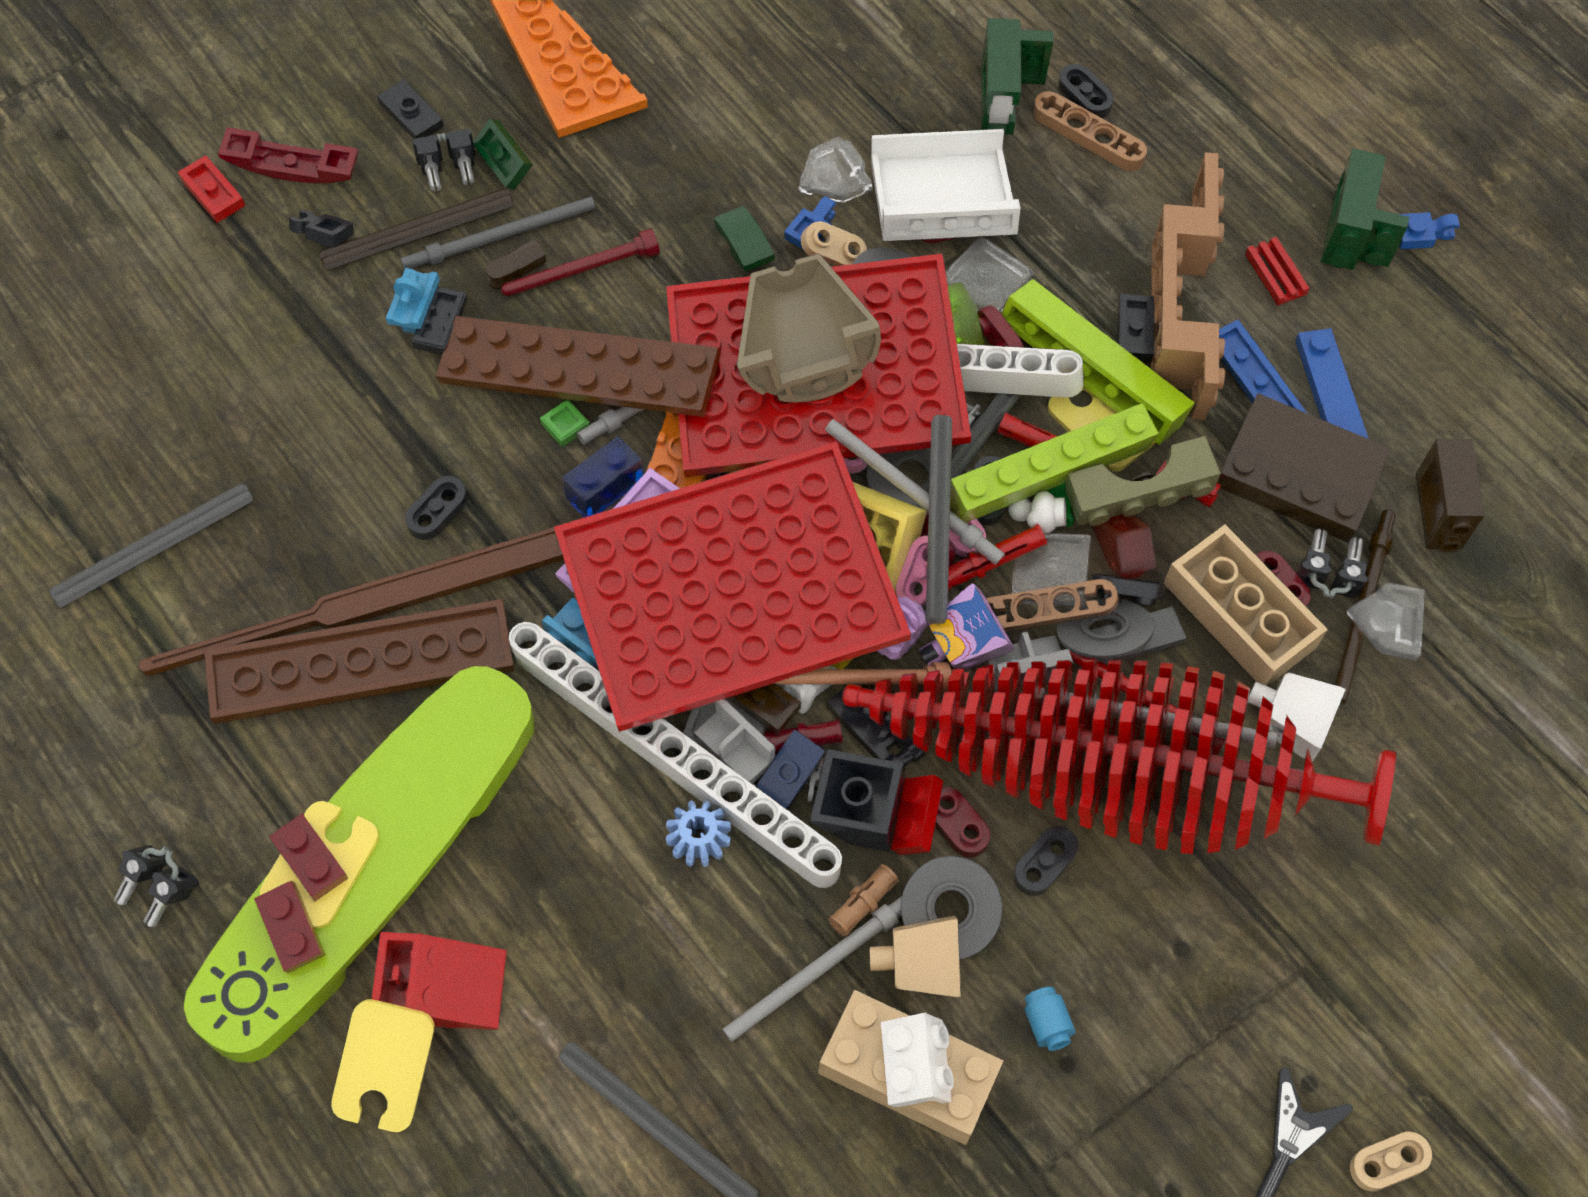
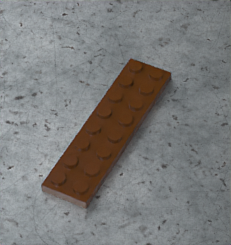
M455 316L453 329L447 347L443 351L436 378L440 383L704 417L721 354L718 347Z
M503 599L204 650L209 711L213 724L444 684L459 671L473 666L490 667L502 673L515 671Z

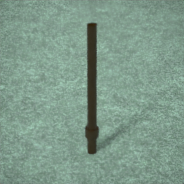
M1391 510L1382 511L1377 532L1372 534L1368 548L1371 554L1365 572L1368 580L1358 598L1335 684L1345 689L1340 704L1347 702L1385 555L1390 554L1393 544L1391 533L1396 513Z

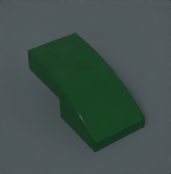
M744 206L714 217L717 231L730 246L731 256L744 271L775 260L774 252L766 237Z

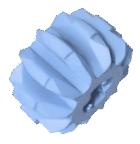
M690 800L688 802V812L677 807L674 810L676 819L668 820L666 823L667 830L671 832L666 836V844L668 846H675L672 852L676 859L686 855V865L689 867L694 864L695 858H701V864L705 867L709 865V855L720 860L723 856L720 847L730 846V837L726 834L731 831V824L729 821L722 820L724 811L721 808L710 812L711 804L708 800L702 804L701 809H696L695 802ZM696 829H702L705 835L701 833V838L692 837V832L696 834Z

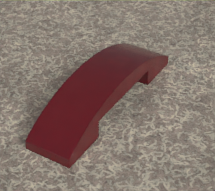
M226 127L218 156L235 166L272 178L303 183H334L351 179L359 152L358 148L325 143L323 151L266 142L261 140L259 132Z

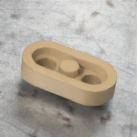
M821 221L812 223L801 235L802 248L809 256L819 253L828 264L833 266L853 264L856 257L867 250L866 244L859 236ZM818 233L824 236L825 243L818 239ZM848 246H852L854 248L855 255H852L849 252Z
M1403 1132L1363 1148L1356 1153L1350 1163V1173L1354 1182L1362 1189L1372 1192L1379 1191L1426 1170L1432 1160V1150L1423 1136L1415 1132ZM1402 1149H1406L1412 1154V1162H1406L1402 1158ZM1365 1164L1374 1166L1376 1177H1370L1366 1174Z

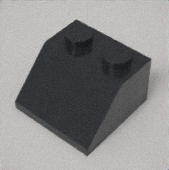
M827 749L810 819L811 823L851 845L889 852L904 785L903 763Z

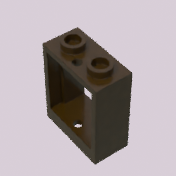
M1436 439L1415 474L1426 549L1454 552L1462 550L1484 517L1472 439Z

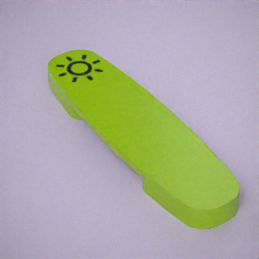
M473 666L459 671L428 697L393 731L328 802L340 807L342 812L337 820L328 826L326 831L327 840L336 844L348 840L352 833V825L357 816L372 822L379 832V840L333 921L324 928H314L325 956L290 973L283 971L254 898L260 896L263 880L212 949L186 991L184 1011L187 1022L210 1047L222 1056L235 1062H255L266 1058L293 1035L342 986L346 979V968L378 935L451 846L470 818L479 816L487 809L517 764L534 734L535 722L528 695L517 682L490 667Z

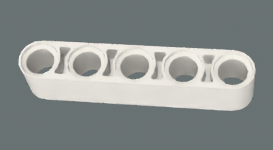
M957 344L964 391L1073 397L1078 395L1083 389L1082 358L1074 351Z

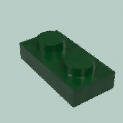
M490 118L473 141L474 147L505 188L515 190L533 166L499 120Z

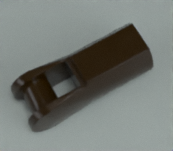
M532 240L507 255L491 261L486 267L489 286L494 289H501L504 283L513 281L517 277H521L546 263V255L536 240Z

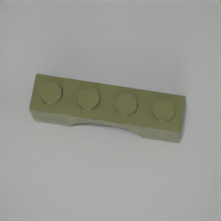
M1203 436L1171 445L1166 459V467L1151 479L1143 481L1125 480L1114 475L1103 464L1068 473L1065 491L1078 526L1088 523L1091 526H1096L1107 522L1110 517L1124 514V516L1136 515L1149 506L1158 504L1160 507L1174 504L1179 498L1189 495L1193 497L1205 496L1215 489L1221 473L1207 438Z

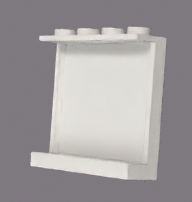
M1004 130L872 135L871 166L883 241L1018 234L1020 204L1019 199L1013 200L1002 150Z

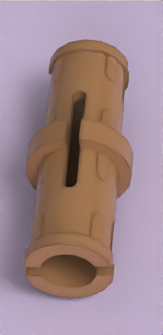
M881 864L860 887H854L850 892V898L829 917L830 925L840 935L846 937L867 914H872L878 908V902L899 882L897 875L888 866Z

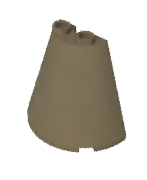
M819 253L795 260L794 267L788 271H779L774 266L751 273L737 361L741 376L751 388L762 395L766 392L777 395L779 401L808 402L837 394L850 387L863 376L862 370L869 362H874L880 348L881 332L879 324Z

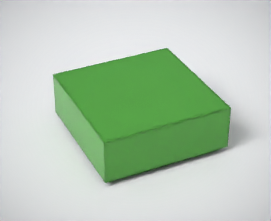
M569 399L540 417L541 425L561 447L577 438V432L590 425L589 421Z

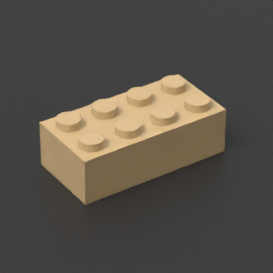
M1226 524L1173 562L1164 581L1166 587L1256 682L1265 686H1269L1314 651L1328 630Z
M854 990L820 1060L818 1074L966 1145L1004 1060L949 1035V1046L946 1048L947 1062L954 1079V1085L951 1089V1102L942 1104L936 1101H928L901 1107L888 1105L881 1022L909 1015Z

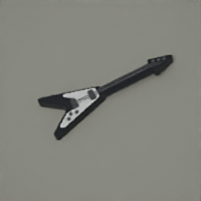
M1285 1067L1282 1068L1278 1073L1272 1150L1273 1160L1255 1197H1274L1288 1167L1352 1112V1105L1345 1104L1315 1113L1306 1112L1300 1105L1289 1070Z

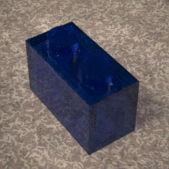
M617 436L562 477L565 497L584 518L601 513L630 491L643 476L642 460Z

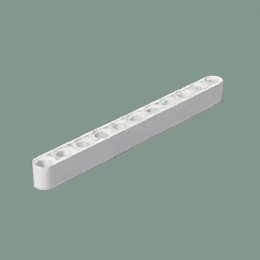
M523 622L512 628L509 634V642L514 660L518 665L704 803L708 800L713 811L721 808L724 811L723 818L729 821L733 826L812 885L819 888H827L837 882L840 877L842 856L834 844L663 718L640 725L652 729L646 735L634 733V730L640 726L618 732L613 713L605 711L610 706L600 672L536 624ZM526 641H533L536 643L533 647L528 649H522L519 647L522 643ZM554 662L564 664L558 670L548 669V666ZM583 683L593 685L589 691L581 692L576 690ZM668 748L681 750V754L673 758L665 756L663 752ZM698 770H707L711 773V776L704 780H698L692 775ZM728 792H736L742 796L736 802H727L722 798ZM766 814L770 816L772 821L766 825H758L752 819L756 815ZM793 836L799 838L803 844L797 848H789L783 843V840ZM826 859L834 867L828 871H820L814 866V863L817 860Z

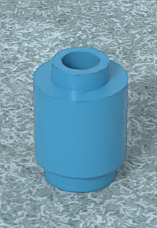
M1044 987L1028 994L1025 997L1027 1006L1024 1008L1038 1046L1047 1047L1049 1051H1055L1071 1043L1070 1037L1076 1033L1062 995L1057 994L1054 987Z

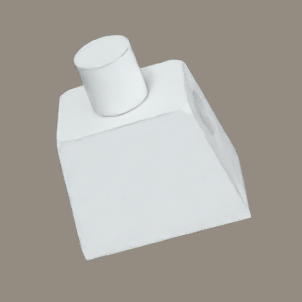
M1285 673L1276 690L1255 682L1249 694L1248 703L1261 707L1262 697L1264 696L1274 705L1269 732L1278 734L1276 741L1280 744L1287 714L1296 727L1293 752L1305 759L1308 748L1313 761L1322 748L1345 689L1292 673Z

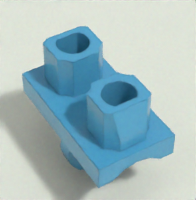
M405 268L402 277L397 278L393 286L396 293L386 315L387 323L401 326L404 332L415 333L416 329H421L440 280L438 273H420L413 269Z

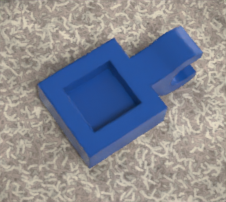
M824 196L812 213L803 208L785 230V240L803 249L801 245L802 232L812 223L818 221L831 225L830 222L836 215V212L832 210L836 202ZM818 233V239L823 242L825 240L824 236Z
M1430 212L1399 214L1409 217L1408 227L1399 244V248H1432L1436 239L1449 240L1455 238L1454 229L1460 226L1457 214L1443 215L1436 220H1432Z

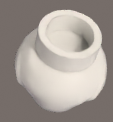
M1041 491L1035 495L1032 502L1024 499L1009 505L1008 511L1012 519L1019 522L1027 520L1031 528L1039 524L1044 535L1050 534L1056 527L1066 526L1065 497L1055 498L1051 493Z

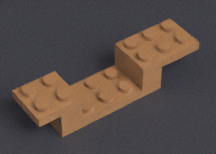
M1207 152L1204 153L1192 191V206L1163 205L1152 242L1151 296H1154V355L1150 362V369L1175 388L1191 390V400L1195 402L1191 409V419L1205 420L1210 407L1215 408L1218 389L1223 388L1225 380V369L1219 368V359L1223 358L1225 348L1224 338H1219V324L1181 321L1183 309L1182 305H1177V297L1181 296L1183 285L1182 276H1177V274L1205 276L1209 263H1215L1217 243H1222L1224 235V223H1219V216L1222 215L1224 196L1219 195V188L1222 187L1224 169L1218 167V153Z

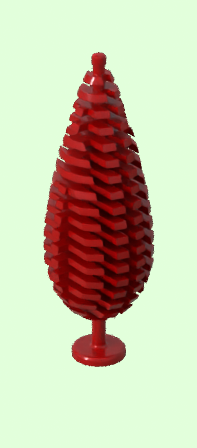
M1086 659L1082 661V670H1078L1074 683V696H1071V699L1072 661L1070 660L1057 661L1056 669L1052 670L1049 679L1048 695H1045L1047 675L1046 663L1044 661L1031 662V668H1027L1023 680V694L1020 693L1021 667L1019 662H1007V668L1002 667L998 678V692H994V664L982 666V668L977 669L973 678V692H969L966 708L965 696L969 686V672L964 673V669H954L948 679V692H944L942 703L941 692L944 677L943 674H940V670L928 672L923 680L924 692L919 693L918 699L916 698L918 688L916 673L903 674L899 680L900 692L891 694V678L877 681L875 683V690L865 689L860 685L848 684L843 690L842 701L844 705L855 708H869L870 718L880 726L884 723V712H890L891 734L902 740L908 734V719L912 720L915 717L913 744L926 752L932 743V728L936 729L939 722L940 731L936 741V756L952 762L956 753V737L960 739L962 728L964 727V735L959 743V770L971 777V771H977L981 760V747H983L982 782L996 789V780L1001 781L1005 769V756H1008L1005 779L1006 793L1015 798H1020L1021 789L1025 790L1029 778V764H1032L1029 798L1030 803L1041 810L1045 809V798L1049 799L1053 786V773L1057 771L1053 807L1055 808V816L1063 820H1068L1070 816V806L1074 805L1078 780L1081 779L1083 770L1082 794L1079 802L1078 816H1080L1079 825L1088 829L1093 828L1095 813L1098 814L1102 799V786L1105 787L1109 757L1112 756L1103 824L1105 825L1104 834L1116 838L1119 833L1120 820H1123L1127 794H1129L1134 761H1138L1134 802L1128 831L1130 832V842L1142 845L1145 827L1148 824L1159 766L1165 767L1154 836L1156 838L1155 848L1167 850L1184 771L1192 772L1181 836V853L1193 854L1209 775L1219 777L1207 853L1220 852L1234 780L1246 782L1235 850L1248 845L1259 785L1273 788L1264 839L1278 832L1285 791L1299 795L1295 816L1311 796L1363 806L1366 808L1363 830L1364 840L1369 844L1379 846L1382 839L1392 791L1396 752L1384 750L1378 754L1370 783L1315 773L1308 748L1303 770L1290 768L1296 727L1286 714L1277 766L1263 764L1274 706L1263 696L1251 760H1240L1238 756L1250 688L1238 682L1224 756L1214 755L1225 675L1213 671L1211 685L1208 689L1197 751L1188 750L1198 695L1200 668L1187 666L1185 680L1182 683L1179 704L1176 709L1172 729L1171 745H1164L1169 704L1174 683V663L1162 662L1160 665L1159 677L1156 678L1153 689L1152 704H1150L1144 741L1139 739L1142 728L1144 700L1148 687V661H1135L1133 674H1130L1127 685L1126 701H1123L1118 736H1115L1118 719L1119 697L1123 683V660H1109L1107 672H1104L1100 686V698L1096 702L1095 711L1094 697L1098 671H1096L1097 660ZM990 701H992L991 708H990V712H989Z

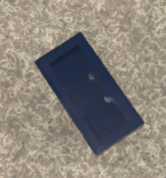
M794 729L756 788L783 808L789 810L827 751Z

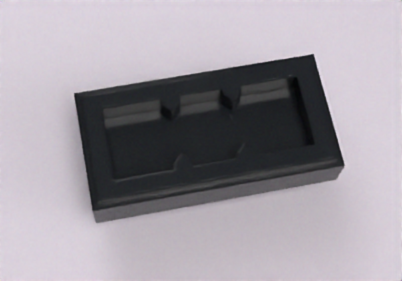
M404 79L377 95L379 104L413 139L430 136L444 127L443 119Z
M437 286L421 329H416L412 339L414 349L443 354L453 329L455 316H462L468 298L465 292Z

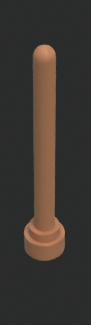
M931 662L930 666H924L923 669H817L776 683L875 684L879 680L891 678V684H899L903 674L916 673L918 684H923L924 686L923 680L928 672L940 670V674H943L944 677L942 692H948V679L951 675V667L948 662Z

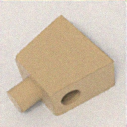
M956 916L893 928V946L870 947V970H894L895 988L961 997L958 921Z

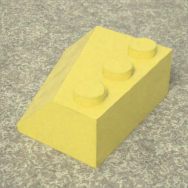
M853 482L897 596L896 584L912 543L921 535L927 511Z

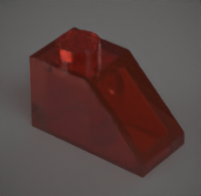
M1124 514L1110 517L1103 524L1092 526L1108 566L1121 577L1136 578L1143 575L1144 571L1156 568L1151 529L1134 515L1124 516Z

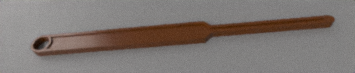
M554 527L322 596L311 609L142 659L139 662V669L145 676H151L204 660V650L277 638L313 626H320L325 629L347 626L562 561L564 558Z

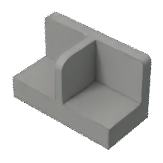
M1023 632L1020 634L1018 643L1013 644L1015 648L1013 651L991 659L987 663L988 665L994 664L995 689L998 692V678L1002 667L1007 668V662L1020 663V687H1023V680L1027 668H1031V662L1044 661L1046 663V682H1048L1052 670L1056 669L1057 661H1072L1069 649H1060L1056 636L1030 640L1028 632Z
M725 699L716 701V713L694 732V738L710 754L753 784L767 771L775 759V747Z

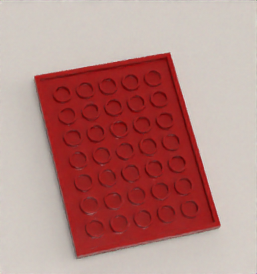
M943 254L831 267L877 320L881 332L880 348L874 362H869L862 370L863 376L857 382L837 394L808 402L779 401L777 395L767 392L762 395L751 388L739 372L737 361L751 276L666 286L671 342L718 347L721 354L704 417L678 414L685 477L740 471L835 441L838 443L843 458L858 457L825 431V428L832 419H835L878 454L931 448V422L935 415H948L952 418V445L971 443L970 424Z
M837 441L554 527L618 732L911 640V632Z

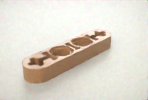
M1045 91L1037 95L1033 115L1038 122L1123 170L1136 171L1143 166L1147 147L1140 139L1058 93ZM1078 119L1084 123V126L1074 128L1067 121ZM1105 134L1112 141L1110 143H1100L1095 139V136Z
M1097 579L988 597L986 600L990 607H994L996 612L999 613L1006 612L1005 604L1011 603L1013 622H1008L1009 618L1007 615L997 616L1006 632L1104 616L1116 609L1119 596L1116 587L1110 581ZM1098 589H1104L1108 595L1112 594V597L1106 599V605L1099 606L1096 600L1086 601L1088 609L1081 610L1082 602L1078 594L1079 591H1084L1085 598L1097 596ZM1069 594L1075 599V606L1070 612L1061 613L1054 608V602L1059 595ZM1032 600L1038 604V612L1033 618L1024 619L1018 615V607L1023 601Z

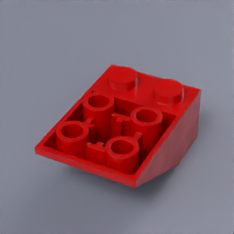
M380 932L372 999L425 1012L433 1019L435 1027L499 1030L507 951L424 934Z

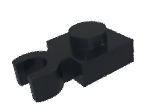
M300 210V218L289 217L290 231L305 234L306 239L318 242L324 247L335 248L354 235L353 222L328 214L317 217L311 211Z

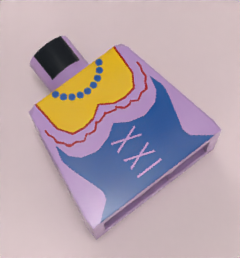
M971 584L948 603L947 619L944 624L928 623L936 639L920 648L919 652L928 666H930L931 662H941L948 658L955 669L966 670L1009 653L1015 648L982 591L975 584Z

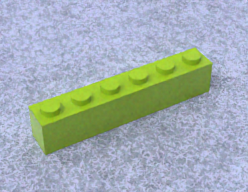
M1032 279L1009 296L1001 315L1014 332L1033 348L1069 350L1079 354L1083 364L1084 387L1117 413L1143 403L1159 433L1154 440L1158 445L1162 444L1183 425L1195 402L1037 281Z
M1138 404L952 478L950 509L965 523L1032 497L1038 492L1047 491L1066 483L1068 473L1100 464L1106 467L1146 451L1159 433L1144 404Z

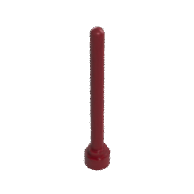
M650 228L638 232V236L634 237L632 242L504 283L501 286V292L505 296H511L637 254L639 257L645 256L650 258L660 254L659 245L653 229Z

